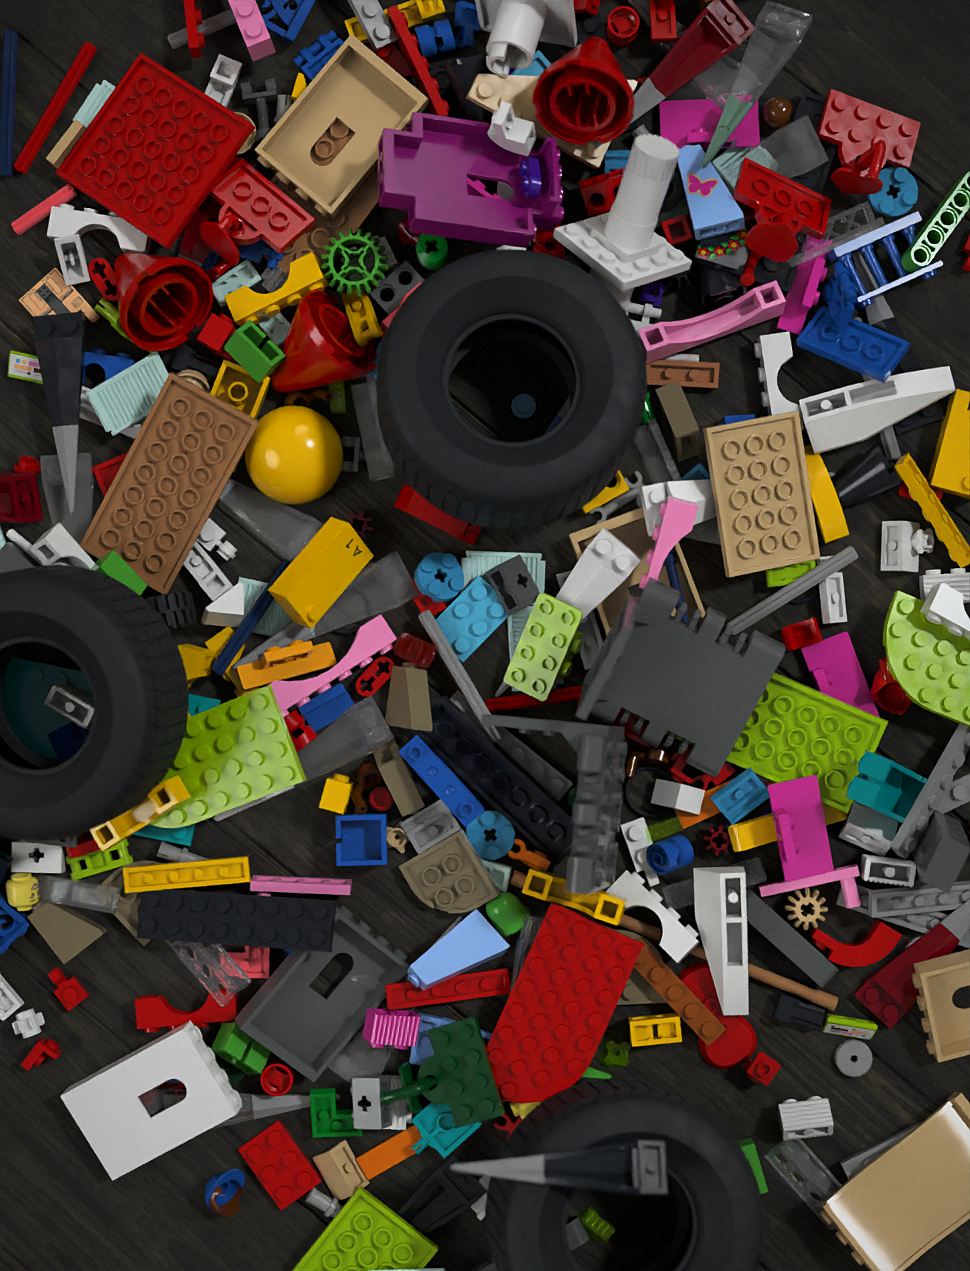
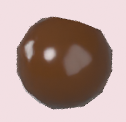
M776 97L765 104L763 119L773 129L784 128L787 125L793 107L785 98Z

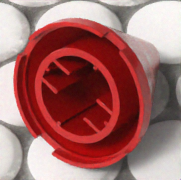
M590 37L541 73L534 87L532 104L535 105L537 110V119L547 131L566 142L586 145L587 141L600 140V144L619 137L631 123L635 99L632 88L607 42L600 37Z
M129 252L121 254L116 259L114 270L120 323L126 336L138 347L148 351L168 350L187 341L188 338L185 335L195 326L200 329L210 312L213 301L211 280L201 267L185 258Z
M311 290L299 301L281 351L286 356L271 374V385L277 392L291 393L360 378L368 375L376 368L377 365L373 364V361L377 358V353L372 340H368L369 343L364 347L359 346L355 340L347 312L344 314L335 306L339 300L321 290Z

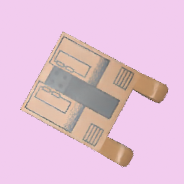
M56 267L19 299L32 316L82 311L92 323L99 319V315L72 285L66 286L64 276Z

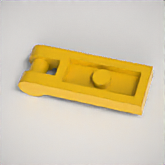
M362 288V296L359 297L356 290H353L352 296H348L347 291L341 294L355 340L360 347L369 343L368 340L373 337L378 338L383 335L369 294L365 288Z

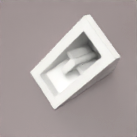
M79 234L54 239L66 286L90 281L85 252Z
M239 582L207 606L201 622L205 625L238 628L244 616V585Z
M656 779L651 803L699 815L705 790Z

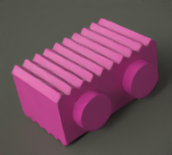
M368 1008L362 1037L370 1043V1046L375 1048H384L385 1045H392L397 1049H407L408 1046H416L421 1016L414 1011Z

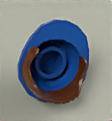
M235 1168L227 1172H221L212 1176L206 1183L204 1198L209 1210L217 1212L224 1217L233 1216L239 1211V1199L241 1194L245 1192L243 1188L245 1174L240 1169Z

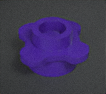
M656 282L643 284L642 293L638 296L641 303H652L655 307L662 304V293L666 290L665 285Z

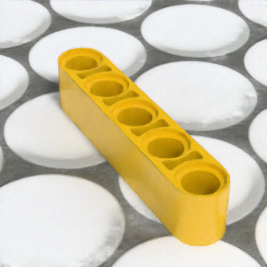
M822 802L826 825L848 818L846 812ZM772 813L727 827L734 852L744 851L777 841Z

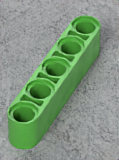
M970 171L956 181L903 254L901 263L906 271L914 273L930 263L969 209L970 186L967 181L970 182ZM954 199L957 200L959 206L955 204ZM941 218L945 220L946 225L941 222ZM927 236L932 239L933 244L928 241ZM914 254L917 255L920 263L914 259Z

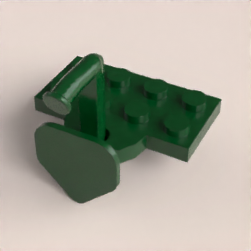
M477 1016L429 1029L428 1034L434 1055L423 1062L418 1076L409 1062H405L399 1065L402 1088L388 1092L382 1091L380 1093V1101L384 1106L406 1099L408 1107L413 1114L422 1111V1094L434 1103L449 1104L456 1128L505 1114Z

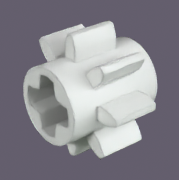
M31 1008L15 1015L17 1021L12 1023L15 1034L22 1033L23 1038H28L42 1032L40 1026L45 1021L41 1012L35 1014L34 1009Z

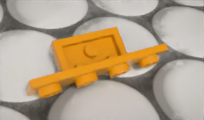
M296 640L289 643L288 647L280 649L279 646H274L266 649L259 661L240 665L236 668L242 689L246 691L268 685L275 680L282 681L335 666L337 661L330 642L313 646L311 640L307 642Z

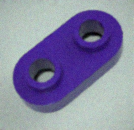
M526 157L525 161H521L519 166V176H522L521 191L524 192L525 197L536 199L541 187L538 158Z

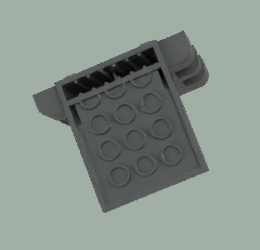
M649 577L639 598L628 595L583 681L576 716L586 720L589 714L612 725L621 707H623L625 710L620 717L619 724L624 725L627 723L630 713L633 712L639 716L635 720L632 730L638 732L644 720H648L640 734L639 740L657 748L666 731L669 730L663 746L667 748L671 746L677 734L683 737L682 742H680L677 748V753L682 755L689 743L692 742L693 744L685 757V763L716 777L778 667L786 649L785 645L754 630L746 647L741 651L740 649L746 640L747 634L743 632L739 634L734 646L727 644L726 642L733 632L732 626L727 625L720 639H717L726 620L725 614L709 607L698 628H696L695 625L702 611L697 609L693 612L689 623H686L681 618L685 614L688 604L682 602L675 616H672L671 613L678 602L680 592Z
M482 714L481 725L519 728V733L539 734V730H543V735L564 736L578 753L577 770H579L577 798L573 804L572 823H574L572 852L568 858L565 891L589 895L612 886L616 877L618 842H615V832L620 830L623 793L619 792L620 782H624L628 743V737L624 736L625 727Z

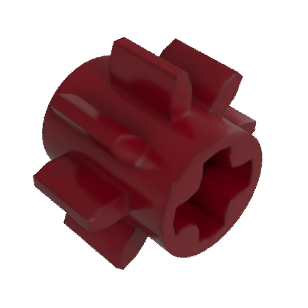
M407 217L397 227V231L400 233L397 237L405 247L409 244L416 247L421 234L409 232V219Z
M351 511L350 515L352 518L350 521H343L349 523L352 527L355 526V520L359 522L364 521L365 524L362 526L363 530L361 532L357 529L354 530L366 540L365 533L374 530L368 527V523L373 519L371 517L363 518L364 511H361L359 516H355Z
M721 824L718 825V830L708 827L711 833L709 836H703V839L709 842L705 849L715 848L714 854L717 856L719 850H724L728 853L727 846L732 844L728 837V830L723 832ZM718 833H721L720 835L724 838V843L720 842L719 846H716L712 839L717 837Z

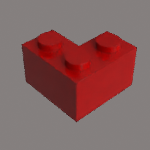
M212 313L199 334L198 341L202 346L227 361L241 366L224 349V346L237 330L235 328L236 324L233 323L231 318L222 313L219 316Z

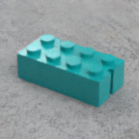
M866 750L858 763L857 771L859 774L849 783L846 797L886 817L903 823L928 779L892 760Z

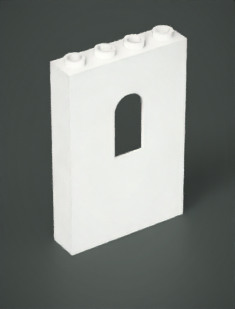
M191 1020L69 1086L60 1096L112 1181L235 1116L243 1106L239 1093L232 1089L226 1072L220 1069L215 1061L213 1051L209 1047L207 1048L202 1040L201 1031L193 1025ZM169 1079H178L183 1082L187 1089L185 1099L150 1117L138 1096Z

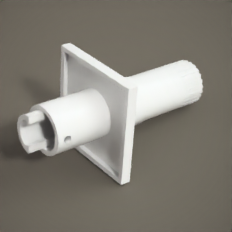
M475 0L480 30L491 32L486 46L488 54L486 62L487 67L496 75L507 78L510 68L523 69L530 66L539 41L569 47L576 46L578 38L573 0Z
M643 134L636 137L615 202L612 204L609 213L557 227L553 234L556 240L591 267L589 274L604 285L624 309L629 305L634 287L687 271L692 263L682 251L674 248L664 237L654 232L658 215L680 153L675 144L657 135Z

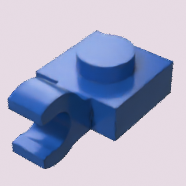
M465 1L456 2L454 27L460 29L455 37V45L458 48L464 49L465 45L472 47L474 43L473 33L480 30L476 5Z

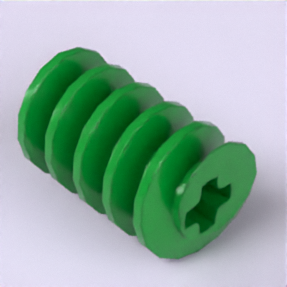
M427 234L419 236L416 243V252L420 265L427 270L440 269L448 259V246L445 237Z

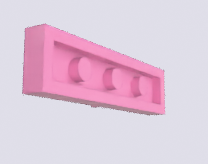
M857 864L834 868L833 871L794 881L780 880L759 885L761 897L840 880L846 908L861 905L855 877L860 876Z
M253 875L250 881V891H256L258 896H271V892L350 895L352 889V879Z

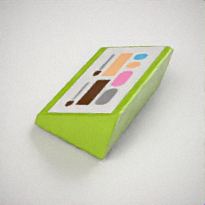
M10 351L8 377L43 384L38 357Z
M826 1013L824 1015L822 1031L829 1034L871 1040L878 1026L873 1021Z

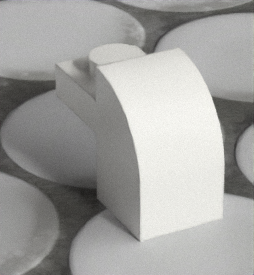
M502 101L499 109L493 113L492 124L487 134L500 147L528 156L537 137L534 122L515 117L512 105Z

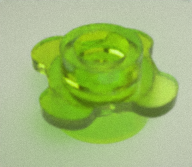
M608 1041L606 1043L607 1056L604 1059L607 1065L627 1066L629 1063V1043ZM616 1051L620 1052L618 1056L615 1055Z

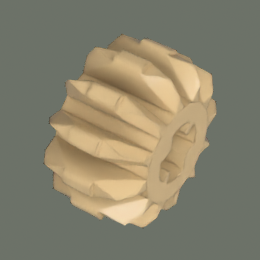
M808 887L804 888L803 895L798 889L794 890L797 898L794 899L792 896H788L787 899L793 904L784 906L785 910L793 911L786 916L787 919H795L793 923L795 927L800 926L802 923L804 930H808L809 922L814 928H817L818 924L815 920L817 918L820 921L825 920L820 915V912L828 911L827 907L820 906L826 899L824 897L817 899L819 895L817 890H814L810 895ZM810 902L811 905H809V907L811 908V911L809 913L804 912L803 914H801V912H803L801 906L803 904L808 905Z

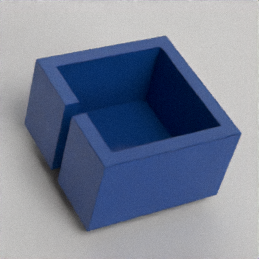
M387 813L337 814L335 816L336 838L343 837V841L336 843L337 866L388 864Z

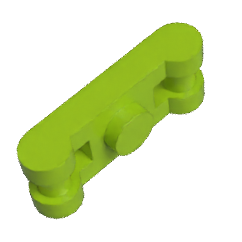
M127 839L104 851L100 849L76 858L65 857L67 864H70L72 870L70 874L72 881L133 863L132 855L129 856L127 846H129ZM117 849L120 859L113 861L110 851ZM85 859L87 869L84 870L81 869L79 862Z

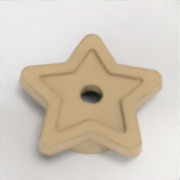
M400 821L394 828L387 827L388 848L395 847L400 853H404L405 843L410 840L400 825L403 821ZM396 835H399V836H400V838H399L398 840L395 839V836H396Z

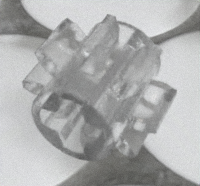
M278 266L276 270H271L267 267L261 274V278L264 280L261 286L269 293L275 292L285 284L289 275Z

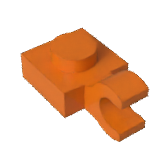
M519 839L514 840V844L518 845L521 851L514 853L509 850V857L518 859L530 867H536L544 871L548 870L551 863L547 860L548 856L537 850L534 853L527 851L523 841Z

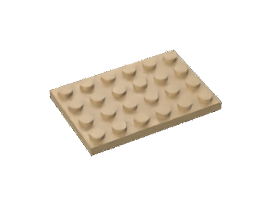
M799 411L703 428L726 577H734L819 559L820 551Z

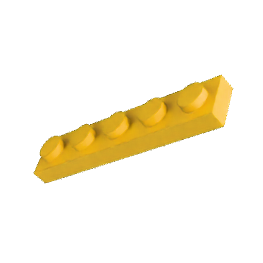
M907 453L901 456L895 465L898 478L904 481L909 488V494L922 508L924 518L932 523L936 536L947 546L951 559L957 562L960 568L969 565L970 547L910 454Z
M249 856L123 867L125 893L251 881Z

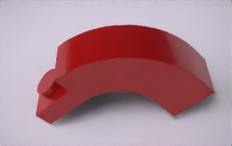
M405 484L393 505L405 513L472 546L483 527L467 523L446 514L430 504L412 487Z
M879 920L875 921L863 939L854 943L839 942L814 927L809 933L814 938L812 942L814 945L824 951L827 947L829 948L825 954L827 959L849 967L866 966L881 960L891 952L902 936Z

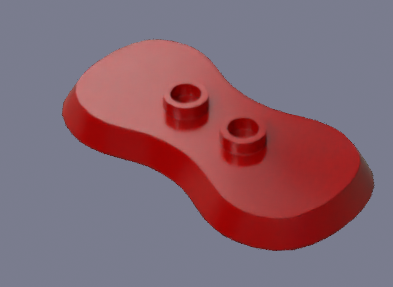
M700 962L683 970L677 977L727 1029L709 1047L699 1037V1048L702 1057L709 1065L717 1069H729L744 1063L753 1055L756 1049L757 1039L753 1027L741 1015H723L708 962Z

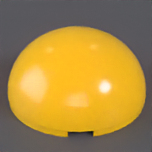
M284 406L265 414L259 419L260 423L245 449V463L253 483L263 494L284 504H305L325 495L337 481L343 464L341 440L334 426L317 411L302 406Z

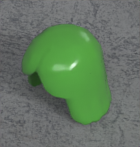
M500 891L499 896L486 903L487 916L501 937H508L522 929L531 917L530 909L523 905L514 894L507 891Z

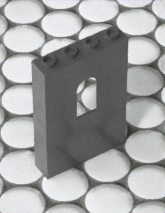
M336 906L332 953L292 950L235 1018L242 1031L312 1082L317 1080L365 1023L367 1009H376L386 998L384 984L399 982L409 968V964L406 962L407 956L396 947L392 950L388 946L390 943L382 935L374 936L370 933L372 929L362 920L357 923L352 919L354 915L344 906H341L340 909ZM347 953L353 958L351 970L326 999L309 987L336 954Z

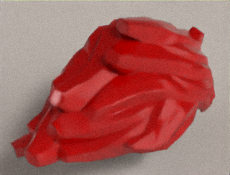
M886 656L885 659H878L880 668L874 677L870 695L874 702L883 710L891 714L901 715L906 712L913 701L905 695L906 692L898 682L894 681L887 666L888 660Z

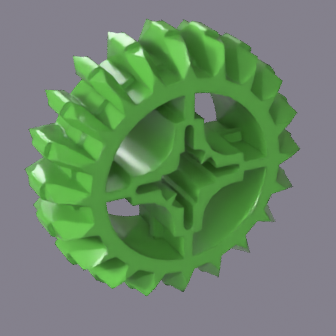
M348 229L347 237H344L340 231L338 232L339 241L333 237L330 238V242L334 245L333 247L329 245L324 246L325 251L330 254L321 255V259L328 262L322 264L321 269L328 271L324 274L326 280L333 278L329 283L332 288L339 284L338 293L341 294L347 288L348 296H352L353 290H356L359 297L362 296V288H365L369 294L371 293L370 284L376 288L379 287L376 278L380 280L385 279V275L380 271L388 270V265L382 263L388 260V256L380 255L385 251L384 245L376 247L380 242L378 237L370 241L372 237L371 232H367L362 237V229L357 230V235H353L352 229ZM351 244L365 246L358 251H350L347 247L345 248V246ZM339 252L345 259V263L337 274L334 262ZM372 252L375 256V266L370 273L364 263ZM348 256L351 259L355 258V260L356 258H359L358 261L361 266V269L359 267L354 266L350 267L351 263ZM352 274H359L365 279L348 281L344 278H348Z

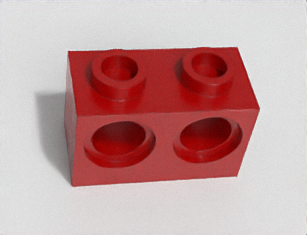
M626 166L579 182L589 216H599L611 210L617 196L614 189L620 186ZM595 193L603 195V198L598 202L590 199Z

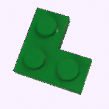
M335 1088L310 1089L313 1138L363 1136V1129H354V1122L351 1118L352 1109L337 1110Z

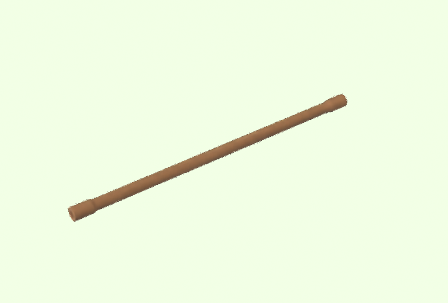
M514 870L509 884L523 889L527 875ZM623 914L619 926L659 942L661 941L663 929ZM698 944L690 952L692 955L707 960L704 947L701 944ZM748 963V977L807 999L831 1011L835 1010L838 1003L837 996L819 989L810 988Z

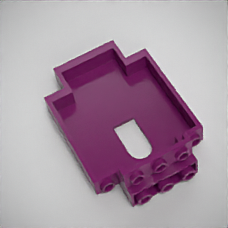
M412 112L406 126L407 131L384 128L379 138V206L408 210L409 232L526 248L530 240L534 239L536 229L554 231L558 222L563 220L564 207H561L563 187L560 186L562 166L558 163L560 150L557 149L556 138L546 137L540 151H533L531 149L529 155L524 156L508 151L493 142L487 134L491 123ZM526 157L538 158L541 187L536 199L525 197L524 192L521 191L522 176H519V166L521 161H525ZM467 177L504 182L513 189L514 197L510 200H500L468 195Z

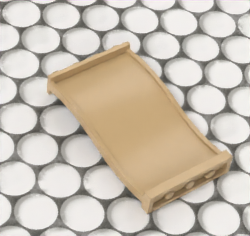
M954 1092L943 1105L921 1124L852 1176L825 1201L818 1204L822 1209L820 1212L822 1218L828 1225L833 1223L838 1230L835 1233L844 1245H850L854 1251L851 1255L860 1266L864 1264L869 1271H904L932 1246L970 1219V1103L962 1093Z

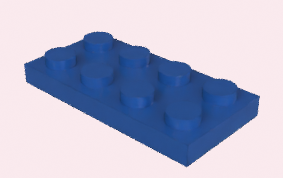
M823 305L797 338V346L882 383H885L909 350L908 341L853 318H850L846 328L837 327L833 317L830 315L829 308Z

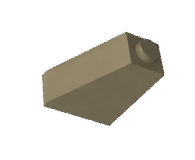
M679 381L672 384L667 383L655 389L657 403L678 461L680 462L702 454L699 427Z
M403 662L402 667L392 666L384 725L432 732L427 670L417 669V664Z
M392 738L373 747L372 751L378 769L403 817L417 813L425 805L404 758L398 752L400 749L395 739Z
M52 899L46 903L43 900L38 902L31 909L33 913L28 916V919L63 964L69 962L107 932L105 927Z

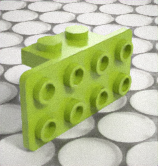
M540 593L508 666L504 682L540 701L548 700L555 681L563 679L570 674L573 663H571L573 656L581 649L583 633L577 631L583 617L582 610L547 593Z

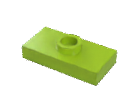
M815 559L765 570L767 588L787 586L816 567Z

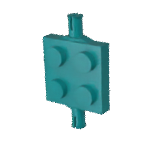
M431 1101L411 1119L422 1136L411 1147L413 1150L419 1147L415 1153L420 1154L429 1145L445 1158L478 1129L482 1123L480 1121L456 1128L449 1104H437Z

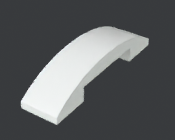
M219 54L210 74V82L205 94L227 108L235 89L242 63Z
M196 541L184 566L214 602L234 586Z

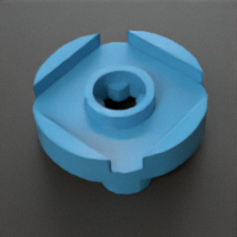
M888 167L882 169L878 178L883 182V187L876 194H867L869 204L874 211L886 217L896 218L903 216L917 201V183L905 168ZM890 186H893L894 189L897 188L899 191L895 199L892 195L888 196L886 193L889 191Z
M435 552L428 554L420 561L415 570L414 579L418 590L423 595L427 594L433 598L432 601L447 602L453 599L464 587L462 568L457 562L456 557L450 553ZM437 572L443 575V583H441L440 579H435L434 576Z
M487 810L482 812L467 826L466 836L479 858L496 860L505 856L511 850L514 844L515 831L513 825L499 811ZM492 828L495 829L496 841L490 839L486 842V835L483 832L486 829L489 831Z

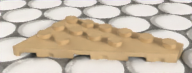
M478 74L475 77L466 99L492 113L499 109L502 101L510 103L515 117L534 122L537 138L545 141L546 137L556 138L559 150L594 169L599 168L611 141L603 143L597 148H594V144L598 140L587 141L586 145L566 142L547 131L537 119V110L535 105L532 104V97L539 76L508 75L507 78L496 74ZM627 80L634 92L638 82Z

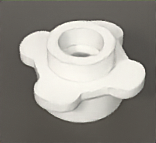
M918 529L912 536L914 550L919 554H922L924 551L927 553L933 551L934 537L932 530L926 529L923 531V529Z

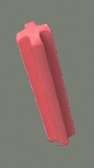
M70 184L65 185L12 222L13 230L18 235H21L50 215L52 206L59 207L60 204H66L76 197L75 189Z

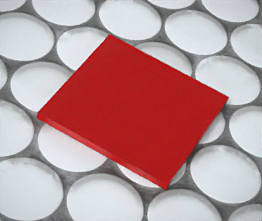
M140 53L58 168L56 174L169 250L255 127L244 118Z

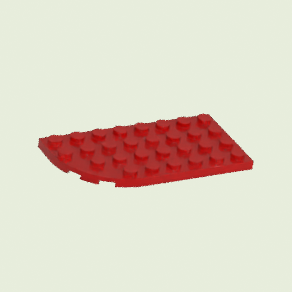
M551 902L486 1047L502 1100L517 1103L544 1101L554 1094L557 1095L558 1092L571 1087L581 1078L593 1059L644 943L555 902Z

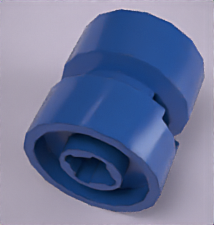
M448 18L434 22L432 27L426 24L414 28L421 56L424 55L426 59L436 56L437 51H441L444 54L456 50Z
M675 835L651 844L646 851L647 863L650 869L658 875H664L675 869L688 866L694 857L691 843L682 835Z

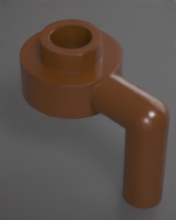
M316 388L307 394L299 391L291 392L285 398L284 406H293L294 400L297 399V406L310 408L311 402L318 398L331 401L333 393L321 388Z
M661 746L657 748L652 747V749L647 750L633 748L629 751L625 777L634 778L638 759L656 765L668 766L671 754L667 753V749Z
M368 763L359 768L356 774L359 782L350 792V796L359 813H365L368 809L361 796L363 791L376 787L383 779L377 764Z

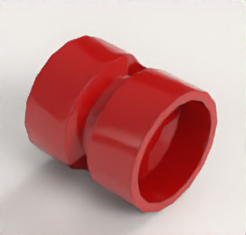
M628 6L616 7L609 14L606 34L609 42L614 46L626 47L636 39L640 20L634 9Z
M558 222L556 228L561 227V222ZM536 229V235L534 239H531V241L535 242L532 246L533 251L563 259L565 257L564 245L553 237L554 231Z
M298 709L284 717L296 753L318 737L310 725L304 724L306 719ZM298 729L301 735L295 739L292 733Z
M281 1058L271 1060L265 1066L260 1078L263 1090L272 1096H281L287 1093L296 1077L295 1068Z

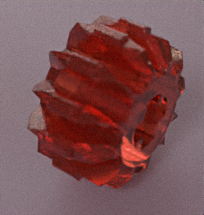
M401 633L395 643L393 652L396 656L427 668L433 662L437 648L435 645L409 633Z

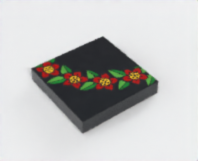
M745 228L701 239L694 262L742 276L751 250L745 244V238L750 229Z

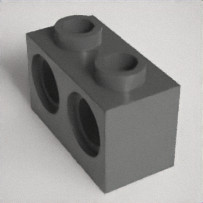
M407 260L402 264L400 262L395 264L390 269V275L386 279H379L378 288L373 285L370 288L372 290L369 293L371 299L387 316L399 307L408 292L424 281ZM403 275H410L413 278L409 285L399 283ZM386 291L394 293V298L389 302L381 300L382 294Z

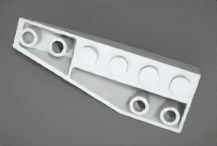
M946 366L892 375L888 377L885 383L874 379L800 399L799 402L815 454L864 441L956 390L950 367Z
M744 866L693 868L695 919L723 1015H749L746 880Z

